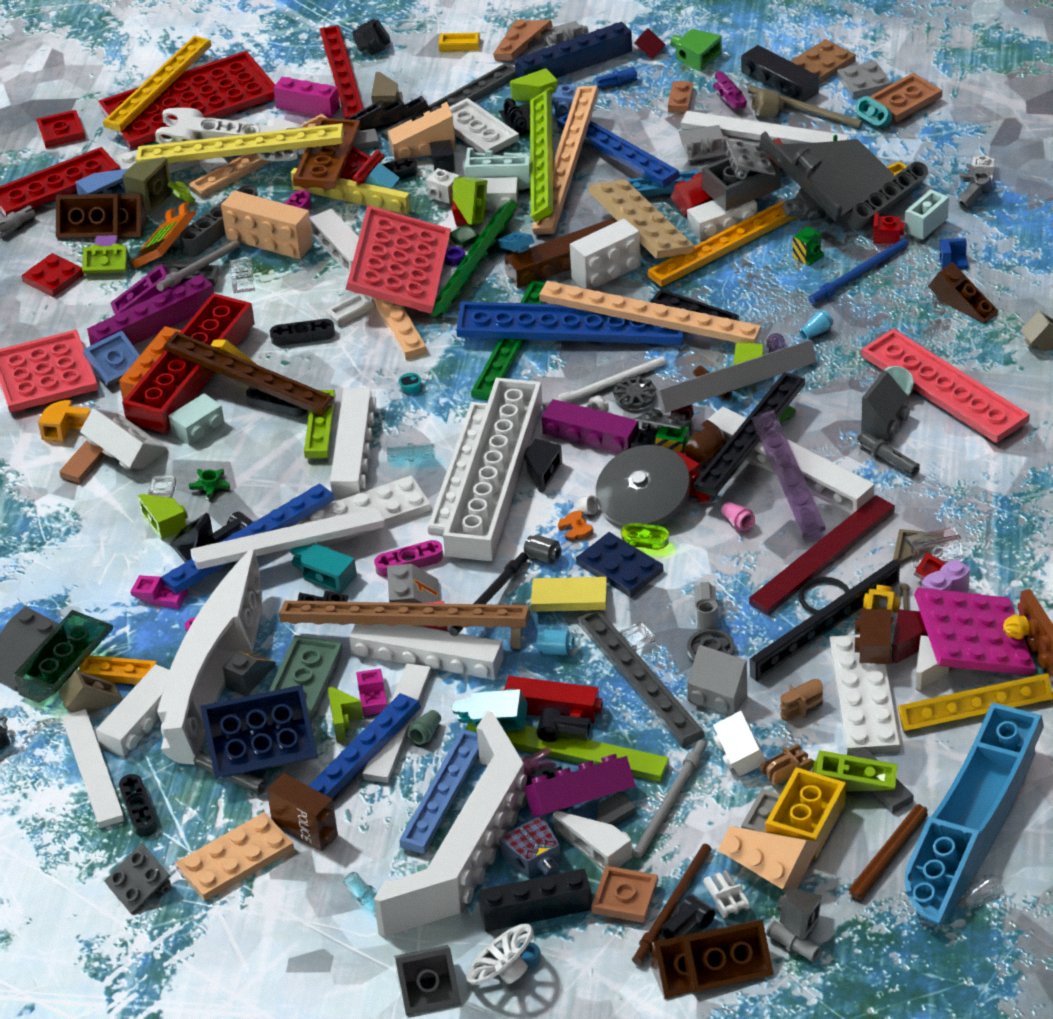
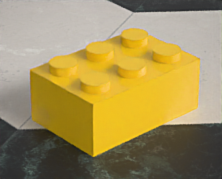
M796 767L765 822V832L820 842L812 858L816 860L845 806L846 782Z

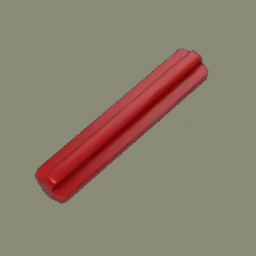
M376 150L352 177L353 181L357 185H361L378 163L382 162L385 155L380 150Z

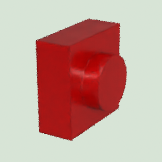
M926 552L913 575L923 580L927 575L940 571L946 563Z

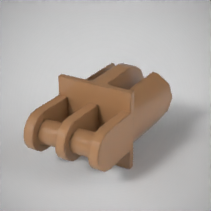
M812 679L796 688L789 685V691L780 697L781 719L788 721L799 715L806 718V711L823 703V684L821 680Z
M796 744L788 749L783 746V753L761 763L759 768L764 775H767L772 784L776 786L790 779L796 767L807 771L812 769L814 760L812 758L808 759V754L805 751L802 752L801 746Z

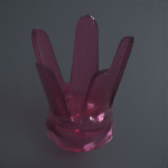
M548 746L530 757L521 758L526 776L530 775L531 769L539 770L540 764L544 767H548L551 763L554 768L557 766L549 758L542 759L551 753V749H548Z

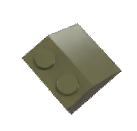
M166 157L134 163L122 175L126 195L141 194L147 215L155 211L173 192V189L167 186L169 181H171Z

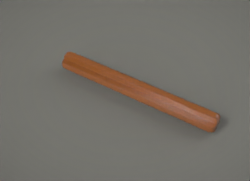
M921 804L914 806L849 887V895L857 900L863 898L928 816V809L926 807H923Z

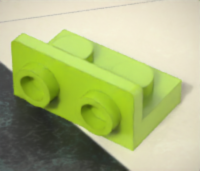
M95 244L90 247H83V274L127 273V259L130 258L127 246L122 244H112L111 246Z

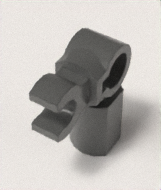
M966 164V169L969 173H958L961 181L971 183L957 199L958 204L966 210L978 200L982 192L989 191L993 186L990 174L986 171H975L971 164Z

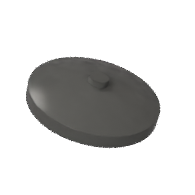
M657 445L633 447L615 456L603 468L596 484V499L603 515L616 526L628 530L651 529L671 520L684 507L691 491L690 473L683 459L666 447Z

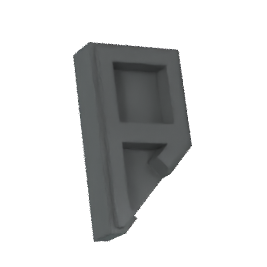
M619 791L599 803L596 821L615 826L636 813V806Z

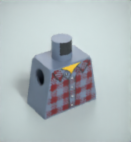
M542 815L499 837L500 855L527 878H532L542 872L545 876L559 873L560 867L557 864L561 861L560 846Z

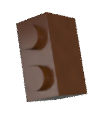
M861 609L860 619H855V634L860 635V637H855L854 653H860L859 663L890 664L891 610Z

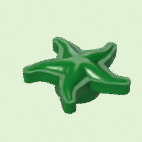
M197 469L199 480L195 483H189V489L205 490L206 497L211 498L215 489L224 488L229 490L230 483L220 479L224 475V469L217 471L208 469L203 472L201 469Z

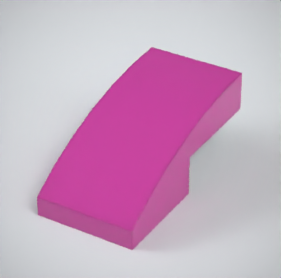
M139 575L130 593L132 596L154 605L180 609L188 590L185 589L176 595L163 584L160 576Z
M381 668L356 672L363 716L381 713L387 707Z

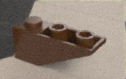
M953 262L938 272L928 285L943 303L981 323H985L998 312L996 307Z

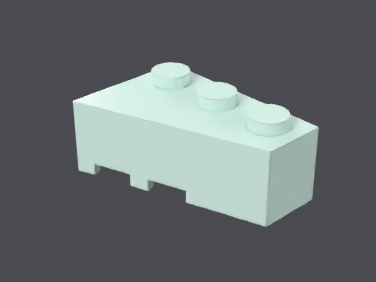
M467 147L465 176L474 178L517 177L518 190L530 188L531 184L530 156L506 152L504 156L493 155L491 150H486L485 153L474 152V148Z

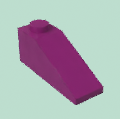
M160 264L110 303L114 314L121 313L136 304H140L155 295L173 288L168 287L159 291L156 287V284L164 280L166 275L171 272L163 264Z

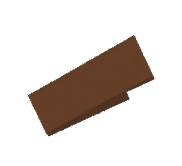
M141 194L56 195V238H96V236L117 235L118 238L142 237L148 216Z
M763 919L652 942L651 969L664 998L774 975Z

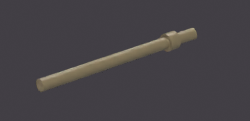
M750 86L748 89V93L752 95L757 94L759 90L774 91ZM780 95L784 105L859 129L863 125L862 120Z

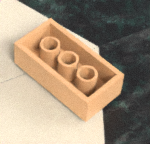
M235 190L221 204L225 234L228 240H238L242 244L300 260L313 246L309 210Z

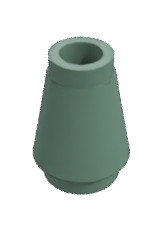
M430 710L409 725L408 730L410 740L419 745L428 743L441 721V715L435 710Z

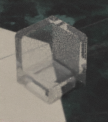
M251 258L229 260L233 293L255 291Z

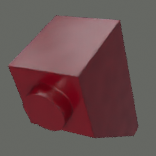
M898 610L892 643V663H898L919 652L921 636H928L920 611Z

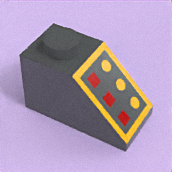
M237 651L223 666L226 688L248 696L276 665L275 661L257 653Z

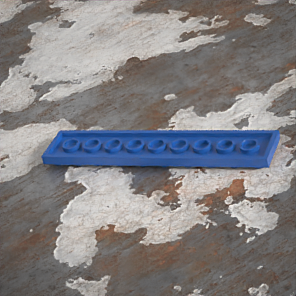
M461 301L456 329L457 337L683 344V331L557 304Z

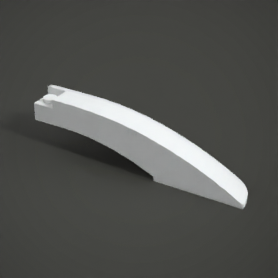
M254 549L249 550L237 562L208 598L185 635L171 665L157 713L162 722L161 733L164 737L161 750L168 758L175 762L194 764V757L197 752L201 751L205 737L200 706L218 701L226 686L223 666L237 651L253 652L262 613V591H260L259 580L261 575Z

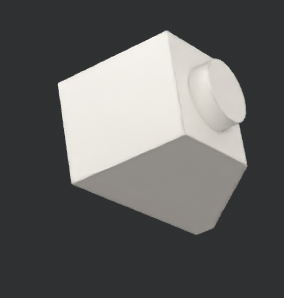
M921 636L915 690H922L949 674V667L938 666L928 636Z

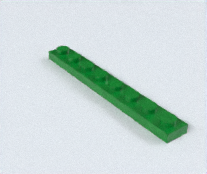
M512 199L498 208L435 299L431 314L433 317L439 313L445 314L452 307L451 301L461 294L460 288L470 281L469 275L478 269V262L487 256L488 252L486 250L497 241L495 237L506 228L504 224L513 218L514 214L512 212L517 204Z

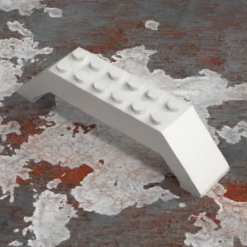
M486 711L476 728L480 764L486 765L487 768L428 868L394 881L385 879L374 898L378 934L385 937L460 914L465 905L472 901L474 889L477 884L482 883L488 865L493 864L496 851L500 846L499 837L507 834L509 828L516 824L520 809L525 808L528 802L524 790L527 782V776L524 775V764L495 714L491 711Z

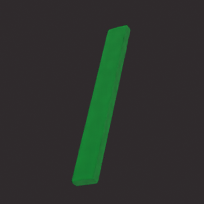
M531 281L520 303L546 304V302L539 301V294L545 283ZM500 339L471 391V398L489 400L495 379L506 378L526 339Z

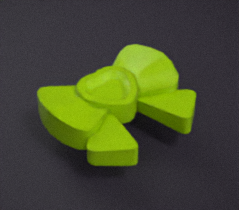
M169 181L167 186L174 189L172 193L179 200L183 199L189 203L195 202L196 198L191 196L188 187L181 181H175L174 183Z

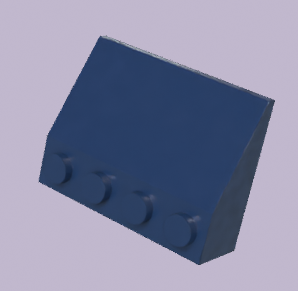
M302 685L200 706L215 780L318 758Z

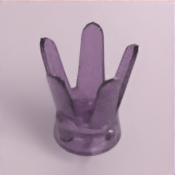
M778 333L771 334L766 340L767 348H769L768 353L785 348V346L788 347L783 336Z

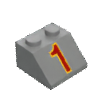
M413 564L387 566L390 603H428L440 601L438 579Z

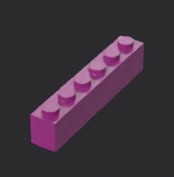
M200 274L87 328L90 346L120 331H123L131 344L135 345L158 334L164 326L172 327L193 317L211 294L214 293L213 284Z

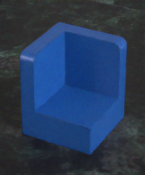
M966 238L941 239L939 241L941 269H944L952 262L960 270L968 269Z

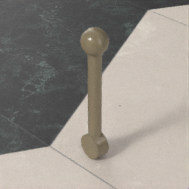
M904 583L900 586V590L903 592L904 610H909L908 592L910 587Z

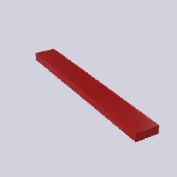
M339 25L320 28V35L334 84L338 87L344 119L364 108Z

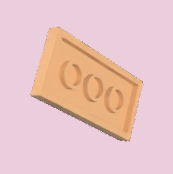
M263 812L175 862V866L180 875L205 902L294 850V844L275 822Z

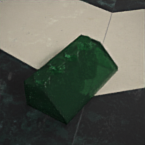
M71 610L14 673L18 694L38 703L56 694L74 671L81 666L113 630V625Z

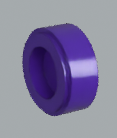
M460 247L448 248L444 262L449 266H459L466 256L465 250Z

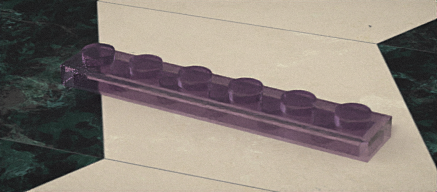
M774 410L752 417V424L802 538L825 531V524Z

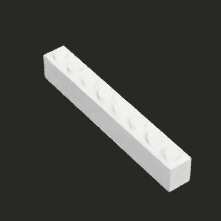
M721 407L707 420L716 424L723 431L727 443L746 418L725 407ZM771 430L765 434L746 458L749 462L851 515L874 497V483Z

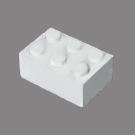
M622 219L570 243L572 279L582 288L592 290L640 267L639 230L627 220Z

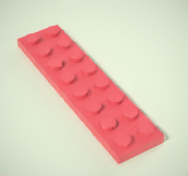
M895 329L890 330L861 349V356L883 371L891 366L906 368L913 376V390L995 443H998L1029 422L1030 414Z

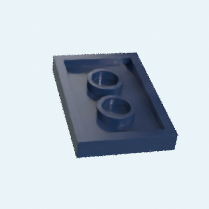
M611 532L605 534L576 557V564L596 577H607L609 585L630 598L664 571L662 563Z

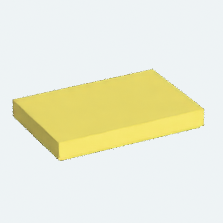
M607 577L533 578L531 611L606 610Z

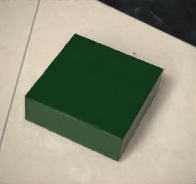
M465 224L450 232L449 239L463 249L475 243L479 233Z

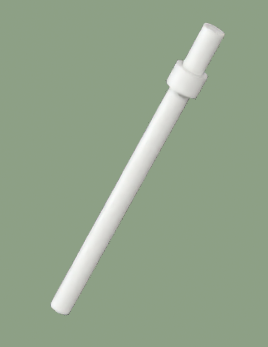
M663 356L571 393L559 394L555 400L572 404L573 401L611 387L617 382L619 383L625 377H636L666 365V360ZM551 401L542 404L544 411Z

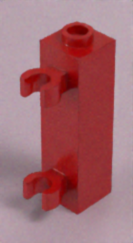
M508 676L504 691L507 689L521 690L528 702L527 715L541 716L544 709L556 708L565 716L590 718L591 723H595L597 713L601 714L603 709V698H599V687Z

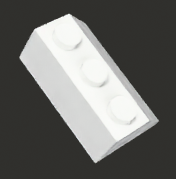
M93 408L80 430L87 437V442L94 446L99 445L102 447L104 454L111 458L116 457L120 460L119 464L128 470H132V468L142 470L167 449L163 444L117 412Z

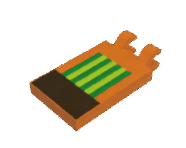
M188 201L179 205V215L174 217L175 208L165 213L166 222L158 227L130 261L135 269L163 256L190 223L197 211L189 212L187 210Z

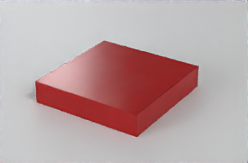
M76 110L36 119L45 148L86 139Z

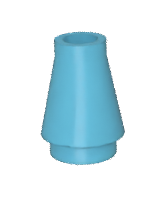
M825 310L816 311L804 327L799 330V333L804 340H809L830 330L833 325V319Z

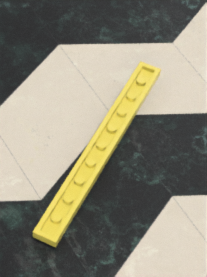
M343 123L138 146L136 163L166 157L168 164L343 144L344 127Z

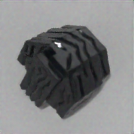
M372 19L358 26L357 30L352 31L353 39L359 51L368 50L371 56L386 49L385 45L391 43L389 34L377 19Z

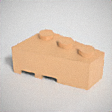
M447 102L441 104V108L431 113L430 111L423 113L424 116L415 121L409 120L388 130L389 148L394 161L407 157L418 158L431 155L430 142L451 140L452 149L456 150L453 115Z
M729 826L718 851L779 888L789 890L790 888L798 889L820 842Z

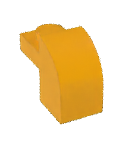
M63 400L51 404L43 411L38 421L41 439L64 442L69 430H81L91 409L73 407L71 400Z

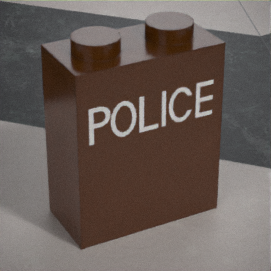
M285 773L280 775L266 789L271 819L281 830L320 851L336 839L338 831L333 799Z

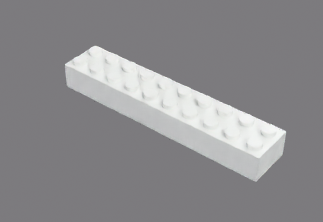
M506 378L495 379L443 534L446 557L493 561L525 461L524 453L530 445L543 404L541 382Z

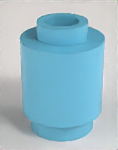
M545 629L544 632H538L537 651L543 652L544 655H569L570 650H574L575 638L574 635H570L569 630Z

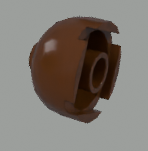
M706 420L701 424L705 428L700 432L696 430L683 450V453L698 462L701 468L707 467L726 444L723 431L710 420Z

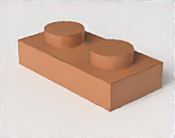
M673 81L668 102V112L686 113V111H689L694 89L693 82Z

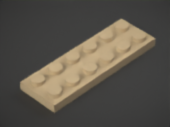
M626 179L589 185L588 192L617 221L625 219L639 230L640 243L656 259L693 253L694 245L687 237L669 222Z

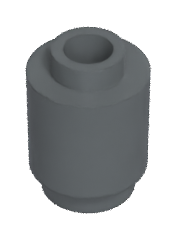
M530 535L525 541L524 553L529 558L553 564L560 558L562 548L557 540L540 535Z

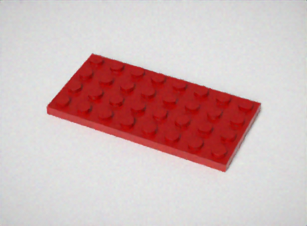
M246 50L185 71L122 132L118 133L129 148L138 147L150 141H155L157 129L170 127L163 123L162 113L166 109L192 108L199 110L203 114V118L217 119L275 99L273 89L275 84ZM139 87L99 100V108L108 117ZM168 115L170 119L178 120L174 115Z

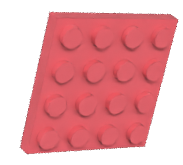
M77 329L0 349V386L10 413L98 390L91 365L83 355L84 347Z

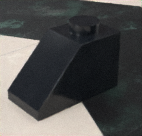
M535 439L531 446L526 448L524 460H526L527 472L539 492H544L561 466L562 450L561 445Z

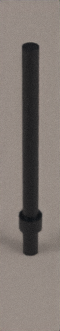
M522 552L515 560H511L504 567L503 573L473 604H487L511 577L517 576L524 563L529 559L528 555ZM451 626L449 633L452 636H457L464 627Z

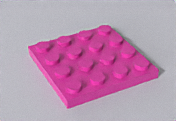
M917 587L914 596L938 666L1033 675L1036 668L1024 636L1022 639L1016 640L1015 638H1009L1003 630L1004 621L1015 614L1010 598Z

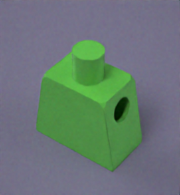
M691 29L683 37L674 35L671 38L670 45L676 48V58L678 61L701 72L722 53V36Z

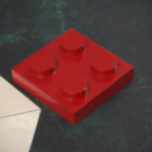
M51 253L22 274V280L24 283L55 297L84 274L82 267Z

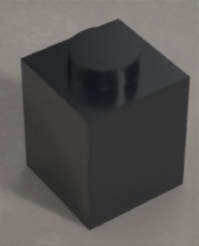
M451 140L430 142L433 170L435 171L439 168L448 172H454L455 161Z

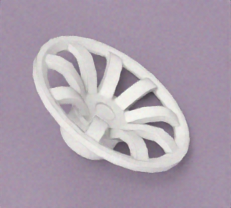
M520 924L493 940L470 965L466 974L468 983L478 985L498 974L506 984L513 983L519 979L528 968V965L520 955L532 939L533 928L529 924ZM514 934L510 944V936ZM526 940L522 947L519 948L520 943ZM501 941L504 954L495 947ZM488 952H491L498 960L483 957Z

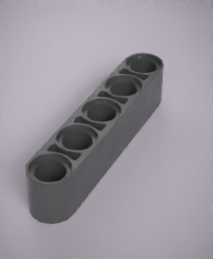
M919 161L911 163L860 200L847 218L848 225L854 230H862L874 221V213H879V216H882L916 191L928 174L927 166Z
M243 185L236 190L258 196L257 188L254 185ZM227 198L181 232L180 239L185 256L196 257L226 235L221 204Z

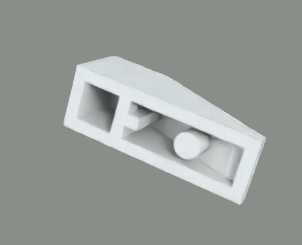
M561 811L553 813L554 831L603 871L605 865L619 868L632 858L631 838L627 833L621 832L615 826Z

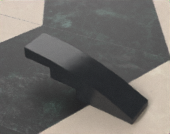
M422 95L407 104H404L399 98L385 107H382L379 101L346 119L360 120V129L371 128L411 117L428 109L429 106Z

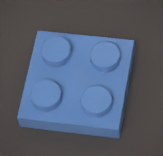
M123 331L83 349V355L106 387L119 382L121 377L140 356Z

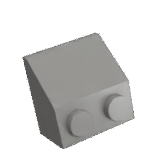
M700 645L697 649L687 682L688 701L729 715L737 713L747 698V660Z

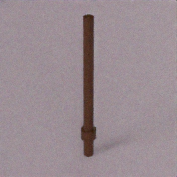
M702 844L651 929L642 936L639 941L640 947L632 958L634 964L642 965L648 953L652 952V942L659 941L658 937L661 934V927L670 919L711 852L712 848L708 844Z

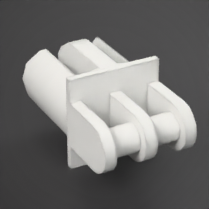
M727 870L723 871V875L721 873L714 874L713 881L710 876L704 878L703 883L716 904V912L719 911L724 919L728 918V914L734 913L736 915L741 909L745 911L750 909L749 902L741 890V884L736 885Z

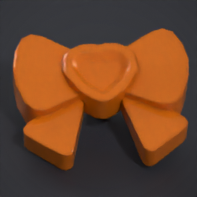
M580 510L569 513L565 519L561 518L558 523L559 530L572 526V530L565 534L566 540L586 539L594 532L593 526L586 524L582 511Z

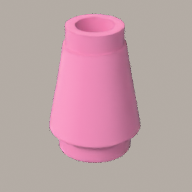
M726 502L722 506V514L737 530L747 531L753 527L755 516L751 509L732 502Z

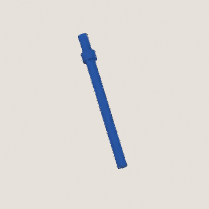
M901 239L835 281L825 283L817 292L808 297L809 302L814 304L822 298L835 294V290L907 247V240Z

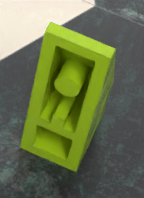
M819 750L813 764V772L846 782V792L895 790L898 764Z

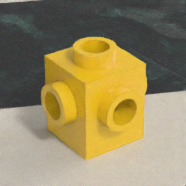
M877 585L876 589H869V594L865 593L863 608L891 610V617H894V614L898 613L900 609L901 598H897V592H891L892 587ZM883 598L888 601L885 608L879 606V601Z

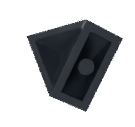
M206 512L182 528L170 545L184 562L192 558L190 549L210 545L208 536L213 533L210 515Z

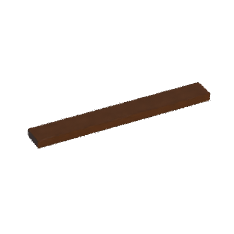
M177 331L164 344V350L320 416H323L334 403V396Z

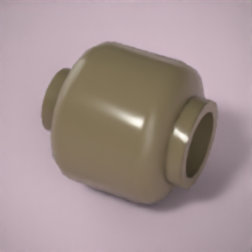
M759 90L757 94L753 95L751 108L757 116L775 118L778 112H782L784 101L780 99V95L776 91Z

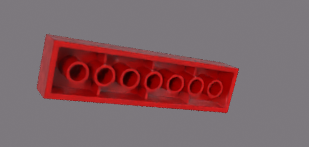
M212 293L180 333L208 345H211L213 340H228L236 347L255 324L252 303ZM164 351L122 401L125 418L136 426L166 434L171 428L168 415L194 400L215 374V371Z

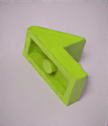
M329 687L328 694L336 742L345 741V730L350 729L349 721L363 718L362 703L359 699L334 687Z

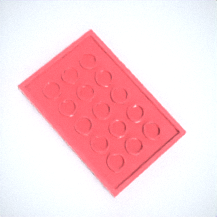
M367 205L345 290L432 314L451 228Z

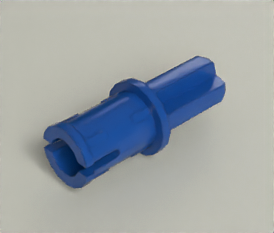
M634 67L623 71L614 70L613 74L597 77L596 83L598 88L611 85L620 86L626 82L636 81L638 76Z

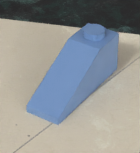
M128 169L94 173L76 181L78 195H126L122 175Z

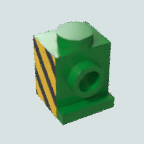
M807 226L793 236V258L811 266L824 256V252L821 251V233Z
M660 426L655 437V445L666 447L675 453L679 451L684 454L683 450L691 438L689 427L684 426L681 429Z

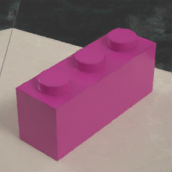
M281 77L273 88L275 104L278 109L315 116L323 114L327 118H333L340 108L338 87Z

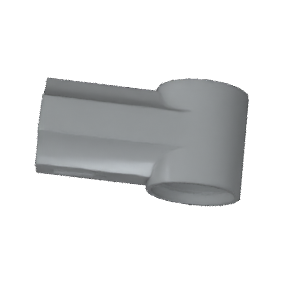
M700 582L698 586L694 587L695 625L699 630L716 629L718 625L716 587L712 586L709 582Z

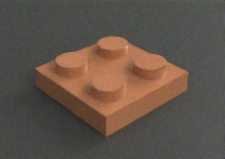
M605 865L591 906L592 914L645 923L658 885V875Z

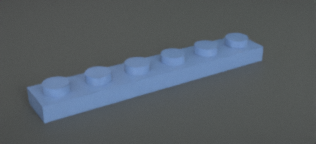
M461 729L403 832L399 840L401 848L425 854L479 756L476 732Z

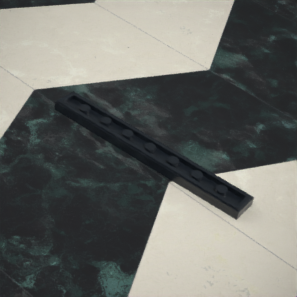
M787 372L780 376L694 482V490L716 497L805 386V378Z
M892 560L749 659L750 677L755 681L759 680L863 608L865 593L869 594V589H876L877 585L893 587L899 583L900 564Z

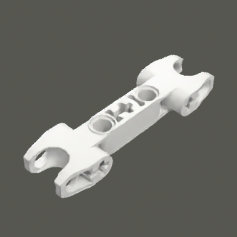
M169 108L163 111L162 116L163 123L170 127L157 129L155 136L156 142L164 144L304 127L294 122L276 118L269 119L266 125L203 118V114L197 109ZM168 115H174L178 120L170 119ZM161 135L172 136V138L164 139ZM298 149L291 150L293 154H287L282 150L258 153V155L263 160L278 162L298 159L299 153Z

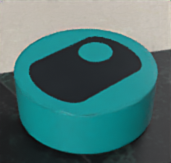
M406 373L398 380L399 389L403 393L413 394L422 388L421 377L418 374Z

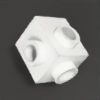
M437 168L426 179L428 197L450 204L453 201L452 186L454 178L459 177V175Z

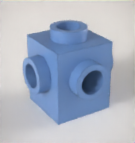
M558 85L556 93L552 94L555 117L561 118L570 112L577 87Z

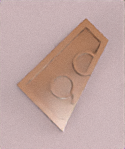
M520 19L515 21L493 53L495 61L514 60L528 48L530 41L538 40L541 37V32L544 29L549 30L553 27L551 20L525 21Z

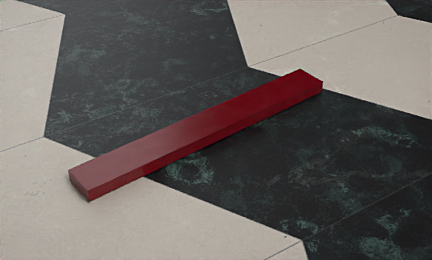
M875 495L749 598V604L766 615L771 614L799 591L807 581L816 577L894 513L895 505Z

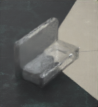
M952 527L905 537L906 543L911 547L913 566L916 569L926 552L945 563L956 559H963L961 536Z

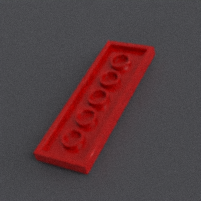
M99 147L0 186V211L7 217L9 213H16L27 206L35 209L40 205L55 201L56 195L75 193L77 191L76 181L94 173L120 170V166L102 147Z

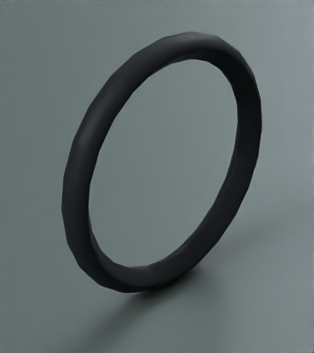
M817 577L807 581L801 587L798 597L801 605L807 611L815 614L819 610L810 607L804 600V592L810 585L818 582H832L842 587L845 593L850 589L838 579Z

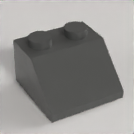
M887 371L881 373L862 397L861 432L865 430L877 439H883L886 442L893 434L897 433L903 420L906 421L910 414L908 396Z
M448 945L393 956L405 1014L461 1003L451 949Z

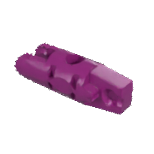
M717 71L715 79L718 82L713 84L716 92L735 110L746 108L747 100L741 90L724 72Z

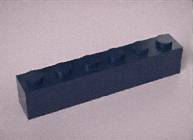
M623 22L614 23L605 28L597 29L585 35H579L576 38L543 48L534 53L523 55L515 59L516 79L545 68L555 78H559L632 52V31Z

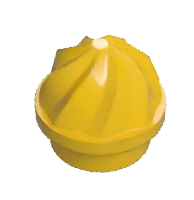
M1013 614L1004 621L1003 630L1009 638L1019 640L1029 634V623L1024 615Z

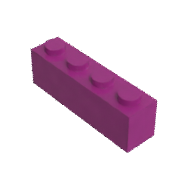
M552 399L541 416L542 434L616 453H622L631 448V443L639 429V422L635 421V419Z
M616 754L602 757L601 764L594 765L592 760L579 764V770L571 772L570 767L556 771V777L548 779L547 774L532 778L533 784L524 786L532 816L537 817L635 787L636 784L627 756L617 758Z

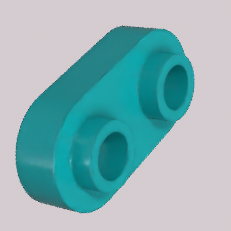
M864 96L856 103V113L873 125L884 128L891 122V110L876 100Z

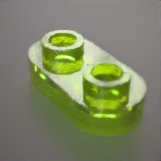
M628 523L621 528V539L634 547L659 550L668 545L669 532L662 526Z

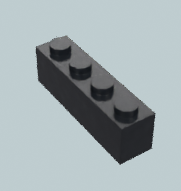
M759 45L741 55L742 73L792 99L806 102L819 93L818 75Z
M585 868L478 890L480 913L486 932L592 910L591 887Z

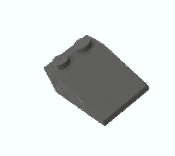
M26 606L13 616L0 634V683L17 691L66 647L62 625Z

